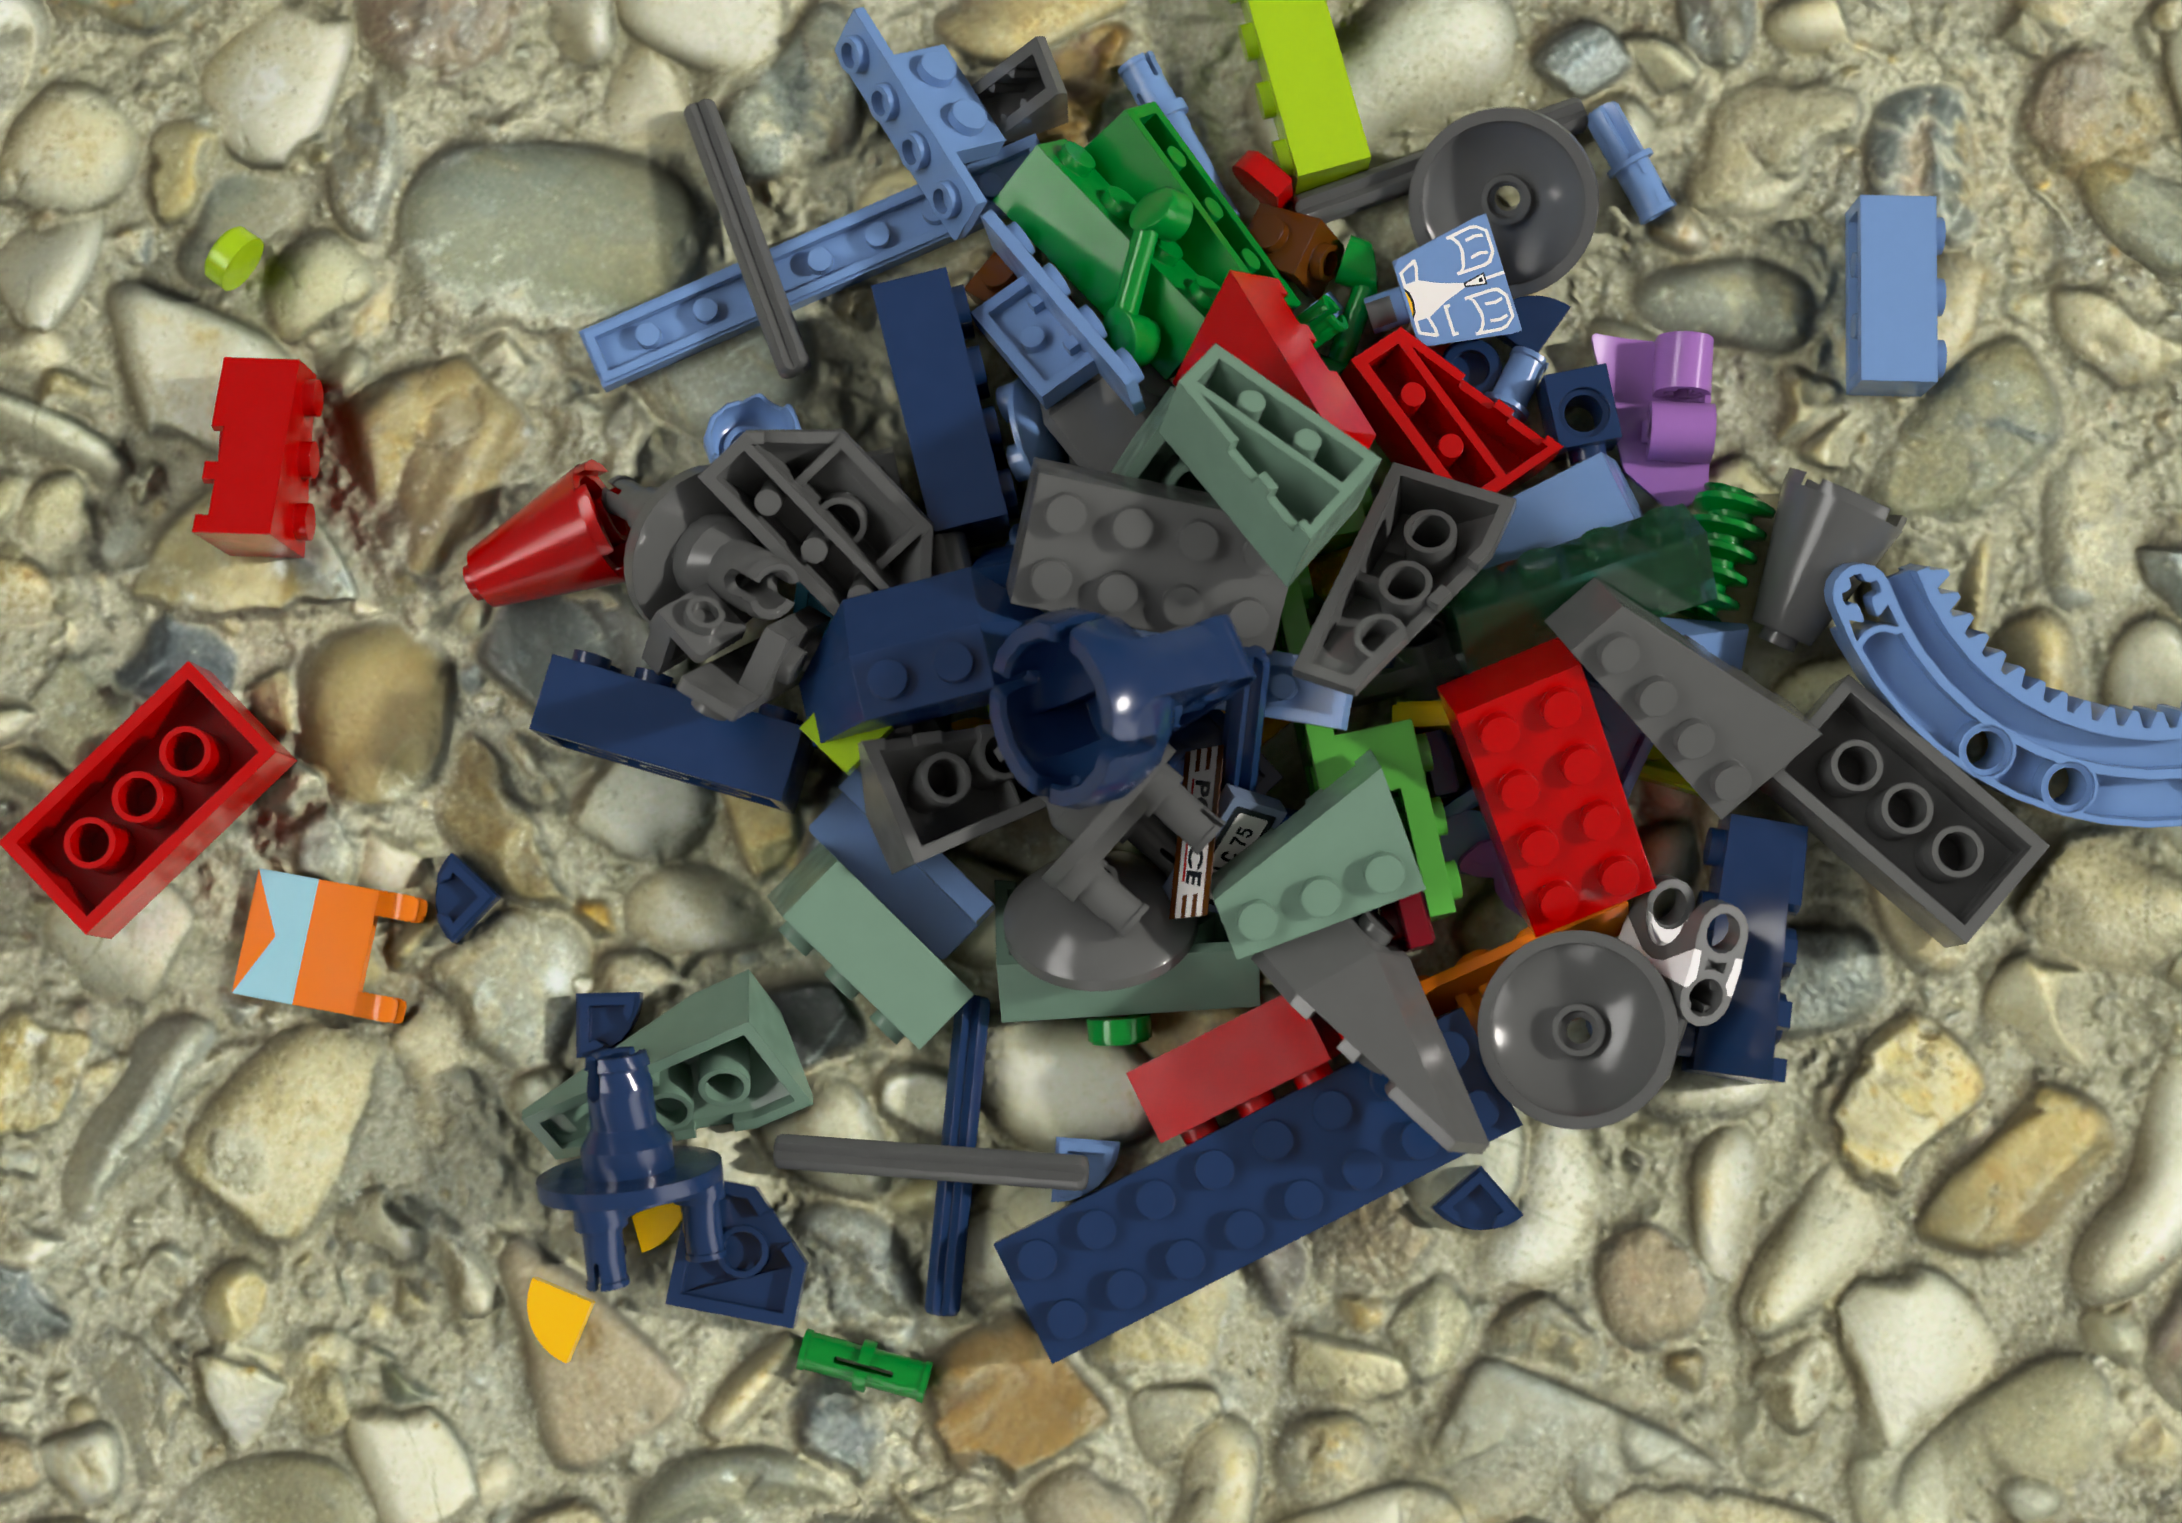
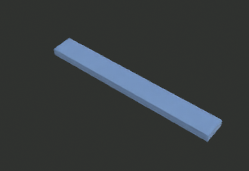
M1036 133L1002 147L995 157L964 164L987 200L985 207L969 234L985 228L980 216L990 209L1001 220L1008 218L993 200L1034 147L1040 144ZM917 184L774 246L769 250L793 312L956 240L952 239L942 221L933 213L930 202ZM735 263L579 331V334L601 385L607 393L761 325L738 263Z

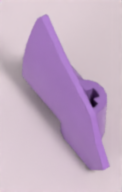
M1695 331L1666 332L1658 335L1655 341L1627 339L1595 333L1592 335L1591 344L1596 365L1604 363L1607 365L1623 436L1616 444L1623 473L1675 517L1692 505L1694 497L1698 492L1706 491L1704 484L1709 482V464L1714 453L1717 422L1716 404H1711L1714 338L1709 334Z

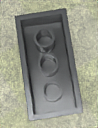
M1034 457L1006 582L1011 604L1047 611L1074 607L1121 618L1130 627L1158 633L1189 627L1210 617L1228 614L1233 621L1243 646L1251 647L1258 645L1265 648L1266 654L1272 655L1288 587L1284 585L1209 493Z
M1847 675L1830 685L1804 715L1822 735L1759 789L1802 826H1808L1809 832L1944 948L1967 944L2050 845L1851 675Z

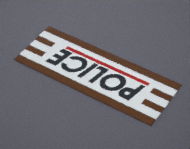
M1224 745L1185 752L1182 786L1216 816H1218ZM1177 835L1169 919L1208 915L1216 835L1199 854L1192 851L1193 848Z

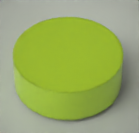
M242 226L227 230L214 243L207 255L204 266L206 277L225 291H232L238 288L257 267L263 254V241Z

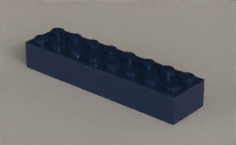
M1463 1008L1454 1009L1436 1018L1488 1141L1490 1142L1522 1126L1523 1124L1513 1105L1501 1094L1490 1078L1482 1060L1478 1037ZM1357 1060L1354 1063L1349 1062L1333 1070L1332 1074L1300 1090L1296 1089L1276 1099L1275 1102L1243 1118L1240 1117L1220 1127V1129L997 1240L993 1245L1051 1363L1054 1364L1467 1153L1447 1152L1387 1096L1384 1088L1389 1079L1385 1075L1369 1070Z

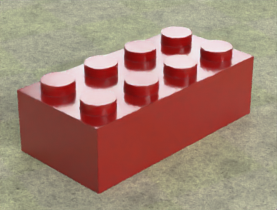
M1559 637L1436 687L1512 899L1535 937L1656 889L1582 665Z
M187 661L0 840V845L85 935L112 939L297 760L211 671Z

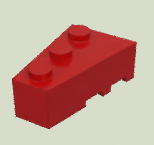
M1230 270L1172 384L1177 386L1178 381L1216 343L1369 450L1376 437V433L1337 371L1328 370L1313 346L1317 341L1316 337L1307 324L1298 322L1284 298L1288 293L1278 278Z
M1402 327L1349 361L1340 377L1376 433L1374 440L1391 463H1399L1506 496L1543 471L1564 447L1549 435L1542 438L1512 415L1515 410L1500 399L1495 403L1463 379L1466 374Z
M224 357L211 425L214 431H220L218 461H205L202 474L204 484L214 485L208 515L195 514L192 533L229 556L304 558L305 542L311 541L314 537L316 515L313 504L308 503L309 480L316 479L318 475L320 454L317 442L312 441L313 418L320 417L322 414L324 394L321 381L316 379V374L300 359Z
M1280 995L1127 1072L1126 1075L1160 1143L1180 1134L1185 1145H1188L1220 1129L1215 1117L1234 1107L1237 1108L1241 1118L1275 1102L1276 1098L1271 1089L1293 1079L1297 1089L1300 1090L1332 1074L1333 1071L1328 1061L1341 1054L1337 1046L1343 1041L1344 1037L1316 1012L1310 1019L1306 1020Z

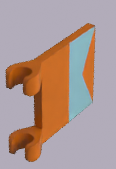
M259 868L232 993L374 1021L401 1024L407 1008V1003L404 999L363 992L377 921L380 916L421 924L426 918L428 902L425 899L411 895Z

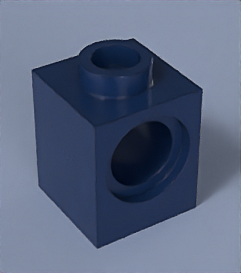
M1606 363L1543 376L1535 393L1545 437L1549 435L1564 446L1551 462L1569 459L1570 466L1572 467L1600 452L1607 455V451L1613 450L1623 436ZM1570 407L1586 409L1594 419V430L1579 432L1572 429L1566 422L1565 409Z

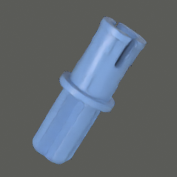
M1615 101L1607 102L1589 113L1587 116V126L1611 167L1607 175L1609 179L1617 178L1638 215L1640 224H1647L1677 205L1676 201L1671 198L1649 159L1654 154L1650 147L1647 149L1643 148L1619 104Z

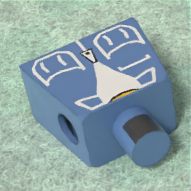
M1486 213L1470 219L1392 261L1399 286L1363 298L1374 334L1411 323L1415 337L1426 346L1507 335L1522 331Z

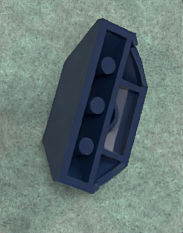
M972 567L842 600L799 683L806 718L808 719L814 713L820 743H825L889 726L896 729L989 705L990 692L994 686L1021 679L1027 674V671H1024L1008 679L995 672L993 666L997 651L1017 627L1029 619L1046 613L1037 608L1011 604L1007 589ZM812 741L813 748L819 749V747Z

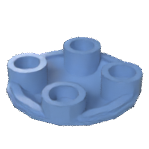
M1018 377L1014 382L998 387L996 389L997 405L1004 420L1010 424L1015 441L1014 444L1007 446V459L1015 479L1018 482L1029 480L1034 457L1066 464L1065 449L1044 425L1039 400Z

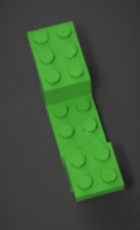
M1369 486L1356 511L1314 558L1353 545L1373 504ZM1308 565L1288 586L1275 639L1276 650L1279 652L1299 655L1314 625H1309L1306 612L1309 609L1308 599L1314 598ZM1412 719L1334 735L1337 729L1293 722L1309 796L1313 795L1320 788L1325 790L1356 765L1354 761L1369 749L1372 750L1383 770L1426 890L1423 893L1431 922L1442 920L1455 913V900L1463 898V890L1455 860L1444 861L1440 840L1442 835L1448 834V825L1440 796L1432 798L1429 796L1426 772L1433 771V759L1426 734L1420 733L1415 735Z

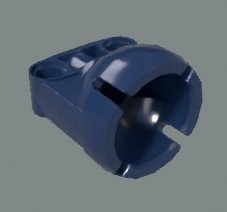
M1070 607L1051 611L1027 620L1017 627L999 648L993 666L995 672L1008 679L1024 671H1027V674L1021 679L1000 683L992 688L989 698L990 718L999 751L1016 780L1031 793L1049 797L1048 803L1081 810L1127 796L1160 764L1170 736L1190 725L1251 684L1256 679V674L1233 621L1228 614L1210 617L1189 627L1142 637L1121 618Z

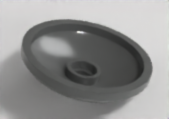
M1509 106L1491 107L1469 113L1457 119L1442 130L1427 146L1415 167L1411 179L1408 200L1409 218L1415 240L1420 247L1470 219L1486 213L1512 298L1521 297L1543 290L1560 280L1575 266L1584 254L1591 241L1598 219V183L1592 163L1582 145L1561 124L1529 109ZM1503 186L1514 187L1520 195L1519 204L1513 207L1502 204L1498 197L1499 189Z
M1111 850L1103 858L1108 863L1104 869L1142 903H1146L1149 906L1145 914L1122 939L1079 899L1072 903L1056 888L1052 889L1040 879L1057 859L1034 871L1015 888L1006 903L1003 924L1005 940L1009 951L1015 960L1032 975L1053 985L1068 989L1112 991L1144 984L1174 968L1188 954L1195 942L1199 928V917L1169 919L1171 901L1163 889V885L1167 880L1165 873L1143 855Z
M1568 930L1541 936L1528 942L1511 954L1500 965L1486 987L1481 1000L1477 1024L1479 1049L1483 1063L1501 1094L1514 1107L1529 1117L1550 1126L1573 1130L1594 1129L1615 1124L1644 1107L1665 1083L1676 1057L1679 1038L1676 1006L1667 983L1656 967L1631 945L1606 934L1584 930ZM1577 1018L1588 1020L1592 1026L1591 1038L1582 1044L1572 1042L1567 1034L1568 1025Z

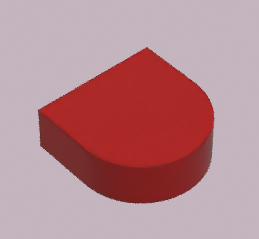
M1248 150L1234 164L1232 171L1235 177L1260 203L1286 210L1292 205V178L1265 155L1255 150Z

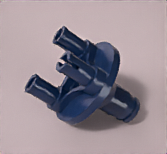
M634 1046L599 1050L586 1056L584 1071H588L587 1099L591 1129L581 1146V1158L548 1169L536 1179L537 1196L541 1204L554 1209L572 1211L574 1230L576 1233L582 1234L587 1274L586 1288L592 1292L599 1290L598 1284H601V1292L621 1289L630 1284L625 1255L627 1254V1248L624 1244L623 1228L628 1225V1218L653 1207L670 1203L681 1207L686 1261L696 1263L709 1262L721 1259L727 1255L723 1239L720 1200L726 1196L722 1157L718 1152L707 1148L673 1145L672 1136L657 1120L653 1081L648 1068L650 1059L646 1049H640L635 1053Z

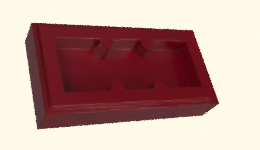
M1423 891L1379 907L1380 915L1396 931V936L1393 940L1405 953L1418 951L1433 944L1435 935Z

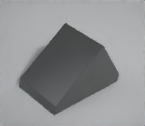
M1045 36L1034 37L972 85L973 90L1006 139L1002 147L1034 133L1039 134L1068 123L1067 92Z

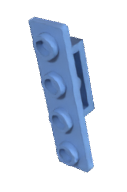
M855 8L835 46V53L838 56L839 62L867 102L872 116L880 123L896 148L903 165L911 172L930 202L933 213L942 221L953 240L966 238L985 207L987 200L964 164L997 156L1006 139L945 44L894 55L865 8Z
M992 209L981 215V220L993 250L1018 279L971 311V315L978 329L1046 410L1099 373L1135 416L1145 410L1146 407L1138 383L1144 380V375L1130 353L1123 347L1114 352L1104 340L1107 337V332L1093 310L1086 304L1077 309L1068 298L1071 295V291L1062 275L1050 262L1043 267L1040 266L1032 256L1035 253V249L1031 241L1015 221L1006 226Z

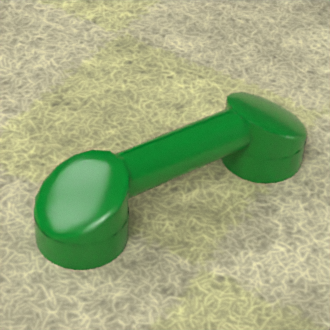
M1160 187L1149 192L1134 206L1129 217V224L1133 228L1114 307H1111L1106 312L1103 320V326L1107 332V337L1104 340L1114 352L1121 347L1125 348L1140 368L1148 365L1154 359L1161 343V331L1157 322L1139 314L1157 239L1165 242L1177 241L1186 233L1193 217V204L1190 197L1171 187Z
M1353 235L1350 237L1334 282L1352 289L1343 312L1348 323V329L1335 335L1328 356L1319 354L1328 370L1337 371L1339 376H1341L1349 361L1354 358L1369 317L1363 298L1377 294L1378 291L1377 263L1371 242Z

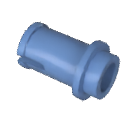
M1514 346L1493 391L1485 392L1484 395L1495 403L1500 399L1515 410L1512 414L1515 418L1525 423L1529 417L1526 407L1549 363L1546 362L1544 356L1530 348Z

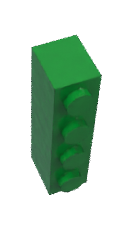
M1155 101L1125 109L1084 147L1095 160V170L1111 186H1117L1126 191L1136 203L1146 194L1160 187H1171L1190 197L1193 204L1192 221L1186 233L1175 242L1183 252L1182 259L1199 276L1209 278L1220 288L1230 270L1278 278L1288 293L1284 299L1291 311L1293 312L1302 305Z
M1061 139L1038 144L993 202L1023 229L1028 238L1105 317L1106 312L1111 307H1114L1133 228L1129 224V217L1137 203L1123 189L1111 186L1095 170L1096 163L1090 153L1077 143ZM1157 239L1139 314L1155 320L1160 327V347L1150 364L1165 380L1176 376L1220 287L1209 278L1199 276L1182 259L1183 252L1175 241L1165 242Z

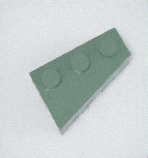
M1216 343L1178 381L1159 430L1162 437L1286 587L1295 580L1356 511L1382 460Z
M1371 749L1354 761L1356 765L1325 790L1320 788L1306 799V805L1275 829L1272 827L1212 874L1211 893L1237 960L1426 890L1383 770Z
M821 843L767 895L780 915L786 920L778 929L780 933L805 957L815 948L832 965L824 975L849 1000L852 1001L861 993L872 1003L877 1010L869 1017L870 1020L896 1045L906 1036L920 1050L974 995L935 954Z

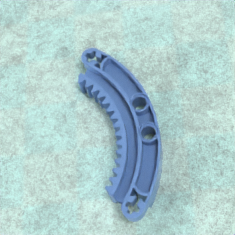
M1849 562L1838 566L1830 573L1826 579L1824 596L1836 626L1829 629L1858 680L1870 693L1971 779L1996 792L2061 816L2099 824L2142 828L2182 826V702L2180 708L2158 704L2156 710L2143 706H2133L2132 709L2113 704L2106 706L2069 696L2064 691L2046 687V682L2041 679L2024 675L2026 669L2022 666L2004 662L2007 654L2003 650L1985 646L1989 639L1986 632L1968 628L1974 619L1971 613L1952 609L1961 598L1960 594L1956 591L1938 588L1950 576L1948 569L1909 563L1899 567V572L1886 577L1881 570L1873 565ZM1853 575L1858 581L1871 583L1872 590L1863 595V602L1868 615L1878 616L1879 622L1864 620L1857 603L1843 601L1842 593L1851 589L1849 578ZM1983 731L1988 739L1987 751L1980 760L1970 763L1966 755L1968 742L1975 734ZM2065 768L2069 777L2068 786L2064 793L2052 799L2048 790L2049 781L2055 772Z

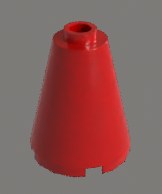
M593 459L576 465L467 552V565L463 567V577L473 597L478 601L485 600L492 607H502L625 583L624 555L631 528L626 520L608 513L602 505V490L604 487H607L598 476L609 471L601 463ZM616 487L610 489V491L617 495L621 493V490Z

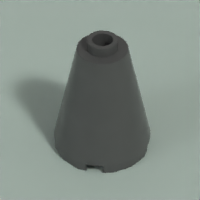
M1790 467L1783 479L1752 620L1763 625L1758 636L1759 638L1794 653L1798 642L1811 647L1833 619L1824 596L1826 579L1830 573L1838 566L1849 562L1876 566L1903 532L1902 530L1907 522V518L1902 515L1888 516L1890 508L1825 479L1822 480L1821 484L1807 479L1805 485H1802L1807 472ZM1854 575L1849 578L1851 589L1842 593L1844 602L1848 601L1863 582L1858 581Z

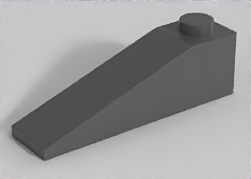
M1393 462L1292 668L1293 676L1356 697L1493 558L1516 508V499Z
M1370 910L1253 955L1251 958L1253 962L1298 1013L1308 1020L1316 1012L1344 1037L1343 1041L1337 1046V1049L1352 1063L1358 1060L1369 1070L1385 1075L1389 1079L1384 1088L1387 1096L1447 1152L1482 1154L1489 1147L1490 1143L1411 960L1393 940L1396 936V931L1385 918Z

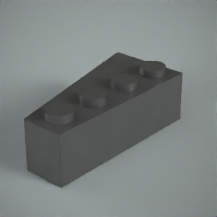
M1596 577L1590 580L1545 620L1547 625L1721 820L1822 735L1791 702L1775 692L1772 693L1743 671L1719 659L1707 651L1701 644L1666 625L1657 616Z

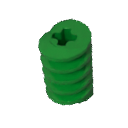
M1707 482L1704 484L1706 491L1698 492L1692 502L1694 509L1699 514L1688 516L1683 526L1685 532L1690 537L1680 539L1675 546L1676 555L1681 560L1671 562L1665 572L1667 578L1673 584L1661 586L1656 596L1661 604L1683 616L1694 620L1721 622L1717 617L1718 611L1736 612L1740 607V604L1735 599L1725 593L1727 587L1746 588L1749 584V580L1734 570L1736 564L1755 565L1758 560L1754 553L1744 547L1745 541L1763 542L1767 537L1766 532L1752 522L1754 518L1772 519L1776 514V510L1746 490L1723 483Z

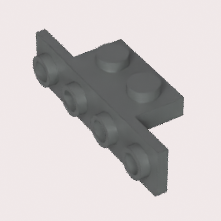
M807 606L766 626L760 638L683 675L676 689L692 698V706L701 714L715 720H730L733 722L799 685L823 638L831 617L811 606Z

